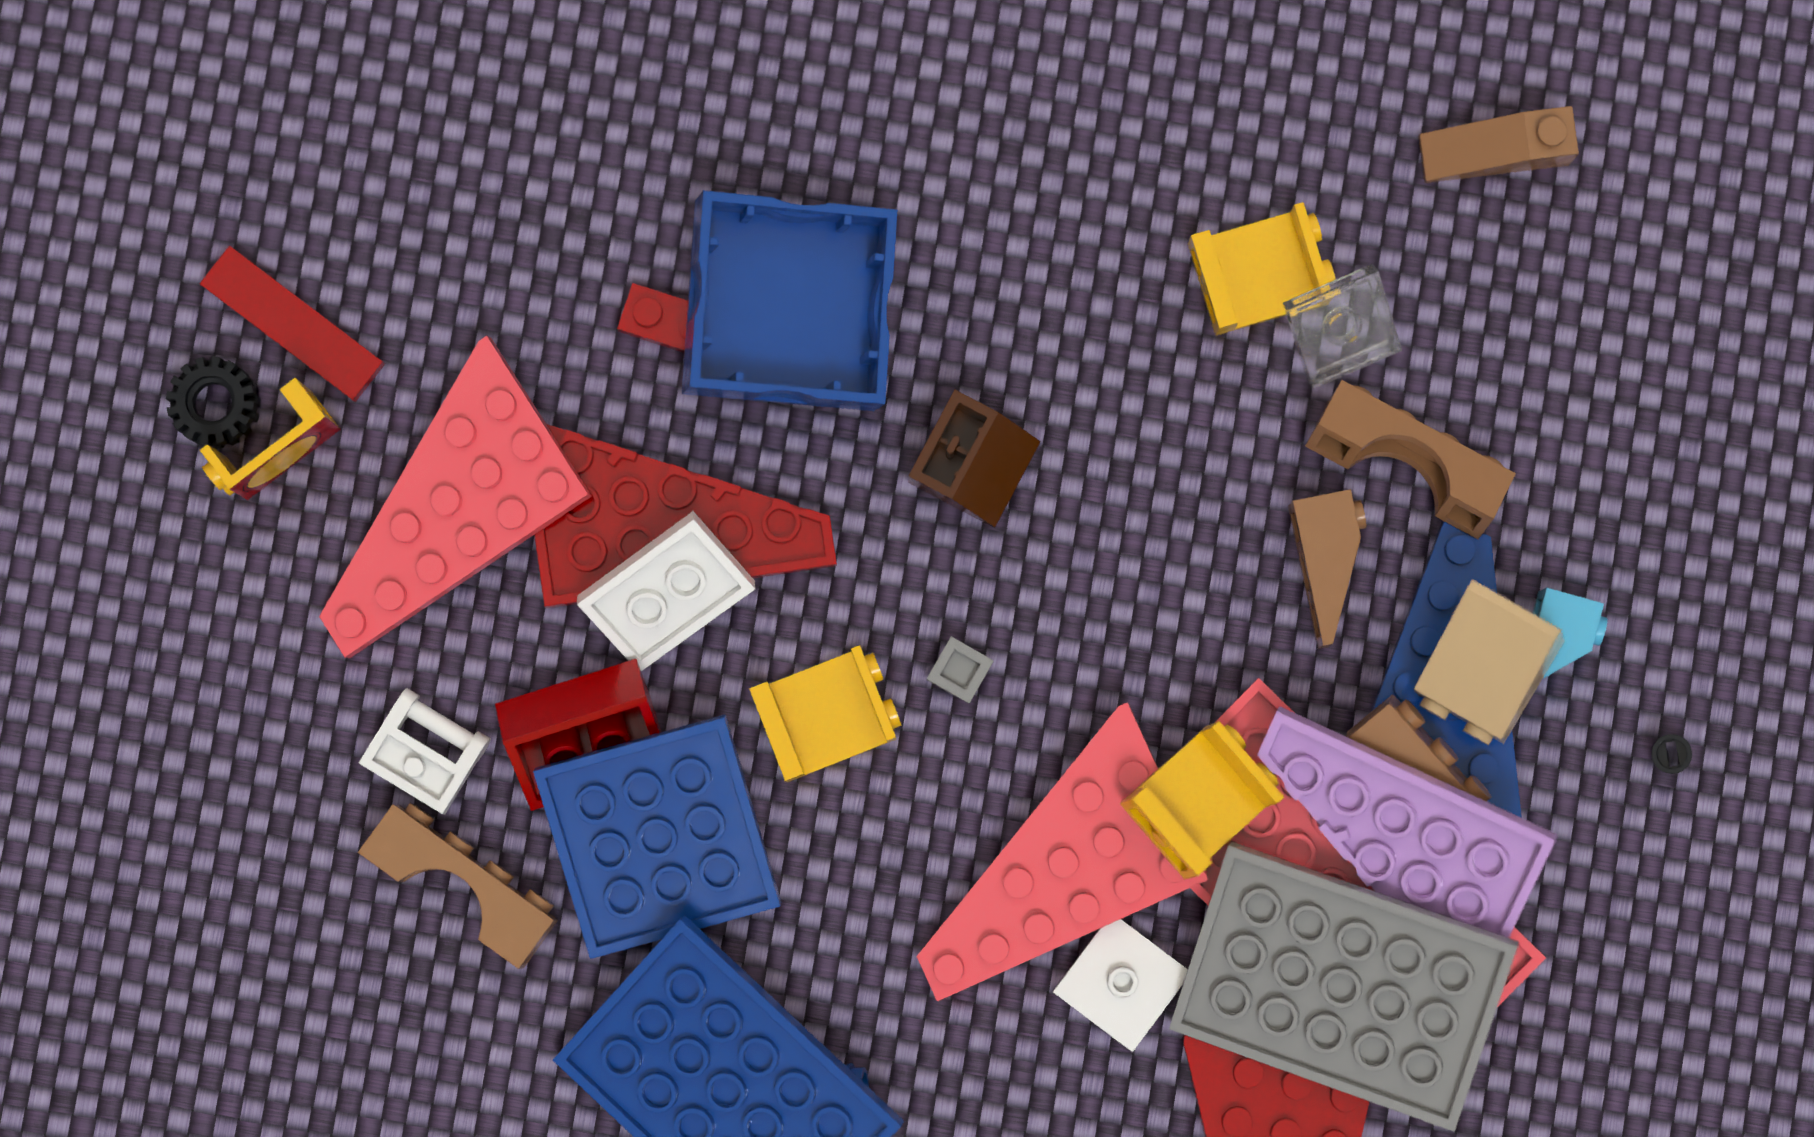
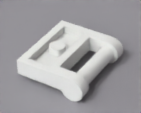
M406 688L397 699L359 761V764L445 815L474 766L486 751L491 738L479 731L475 734L471 733L420 702V695ZM407 718L412 719L463 750L457 763H454L400 730Z

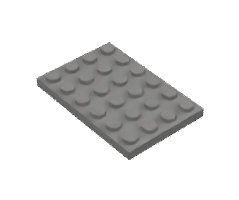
M1231 841L1220 869L1169 1029L1455 1132L1519 942Z

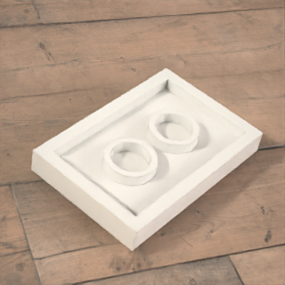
M692 511L577 595V605L628 661L637 659L640 670L643 671L754 591L755 580L696 513Z

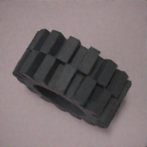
M212 356V360H206L204 357L195 359L196 364L192 366L186 363L180 368L183 373L179 377L174 375L170 381L174 385L172 392L167 391L166 400L170 402V407L166 409L168 416L174 421L172 424L186 438L203 447L208 444L215 449L224 448L225 444L233 446L239 443L238 438L243 434L247 437L253 431L249 428L253 421L257 423L260 416L256 411L257 406H261V398L256 394L258 388L255 382L239 366L229 360L224 361L220 357ZM209 385L226 387L232 399L228 414L217 421L202 419L196 410V398L199 392Z

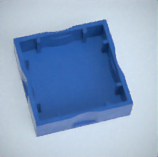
M703 190L695 200L682 394L875 411L885 405L890 338L887 324V300L894 275L898 210L836 203L798 205L773 197Z

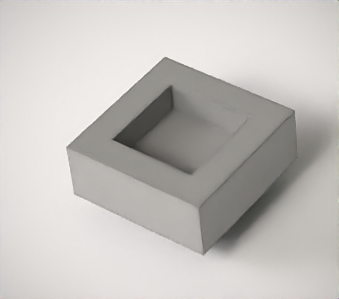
M951 636L926 680L970 704L994 661Z

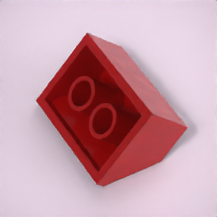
M637 659L495 704L503 744L531 811L544 807L533 773L536 767L661 733L653 703Z

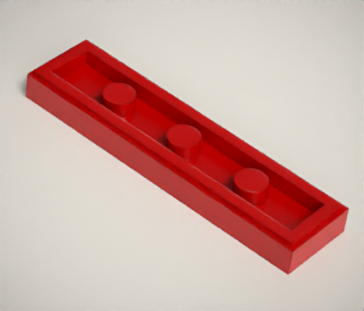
M230 245L200 282L201 286L354 402L359 399L385 365L383 361Z

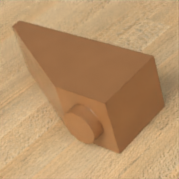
M1572 106L1520 112L1421 133L1418 136L1425 183L1569 166L1579 154Z
M1351 489L1294 500L1288 505L1318 649L1329 647L1334 642L1361 540L1360 529L1366 528L1363 504L1361 500L1353 501Z

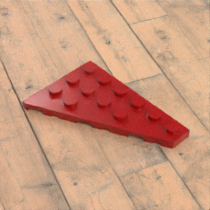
M547 424L592 496L535 534L545 608L577 604V595L692 511L696 513L752 578L837 566L829 515L795 506L777 498H771L704 474L701 475L686 470L680 466L667 464L640 455L637 452Z
M1187 1035L1183 1036L1182 1043L1189 1065L1205 1137H1362L1369 1101Z

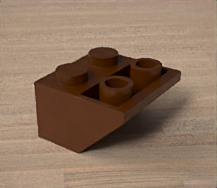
M954 389L908 475V483L995 528L1041 441L994 409Z

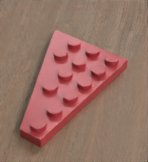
M485 336L476 344L319 616L345 658L353 657L592 496L492 338Z
M1128 702L1117 707L917 955L937 1002L1209 880L1205 870L1199 876L1184 880L1120 805L1127 796L1159 769Z

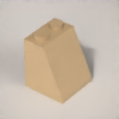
M1472 580L1414 688L1415 692L1423 697L1419 706L1443 720H1446L1449 713L1466 722L1463 729L1465 733L1488 746L1493 738L1504 744L1564 643L1561 629Z

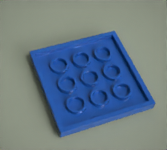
M726 714L539 766L533 770L590 959L662 940L684 915L701 929L781 906L780 895Z

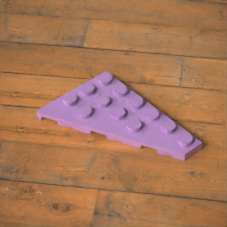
M1281 706L1278 708L1257 756L1273 774L1281 778L1288 793L1295 801L1299 800L1320 825L1318 829L1344 860L1352 863L1356 868L1357 875L1367 887L1371 886L1375 892L1507 938L1510 937L1556 841L1557 834Z

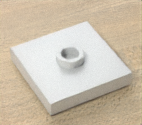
M1120 919L1100 928L1053 990V993L1133 1052L1184 984L1188 969Z

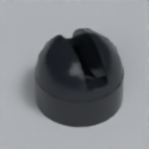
M1664 735L1653 745L1652 760L1655 766L1662 772L1676 774L1684 771L1689 766L1692 760V748L1688 741L1679 735ZM1675 741L1679 766L1670 767L1666 742Z

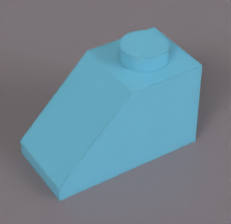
M1545 588L1538 592L1533 614L1561 629L1564 638L1562 647L1543 678L1592 651L1593 645H1601L1608 622L1606 617L1601 616L1604 603L1550 588Z

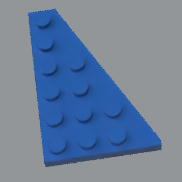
M1442 521L1371 711L1392 694L1400 703L1405 699L1410 701L1425 720L1421 727L1433 740H1436L1438 737L1442 738L1455 752L1458 761L1454 764L1465 777L1468 778L1474 775L1486 787L1491 795L1487 802L1522 818L1512 731L1504 744L1493 738L1488 746L1465 733L1463 729L1466 722L1449 713L1446 720H1443L1419 706L1423 697L1419 696L1414 690L1470 582L1474 580L1497 593L1491 536L1482 534L1479 539H1476Z

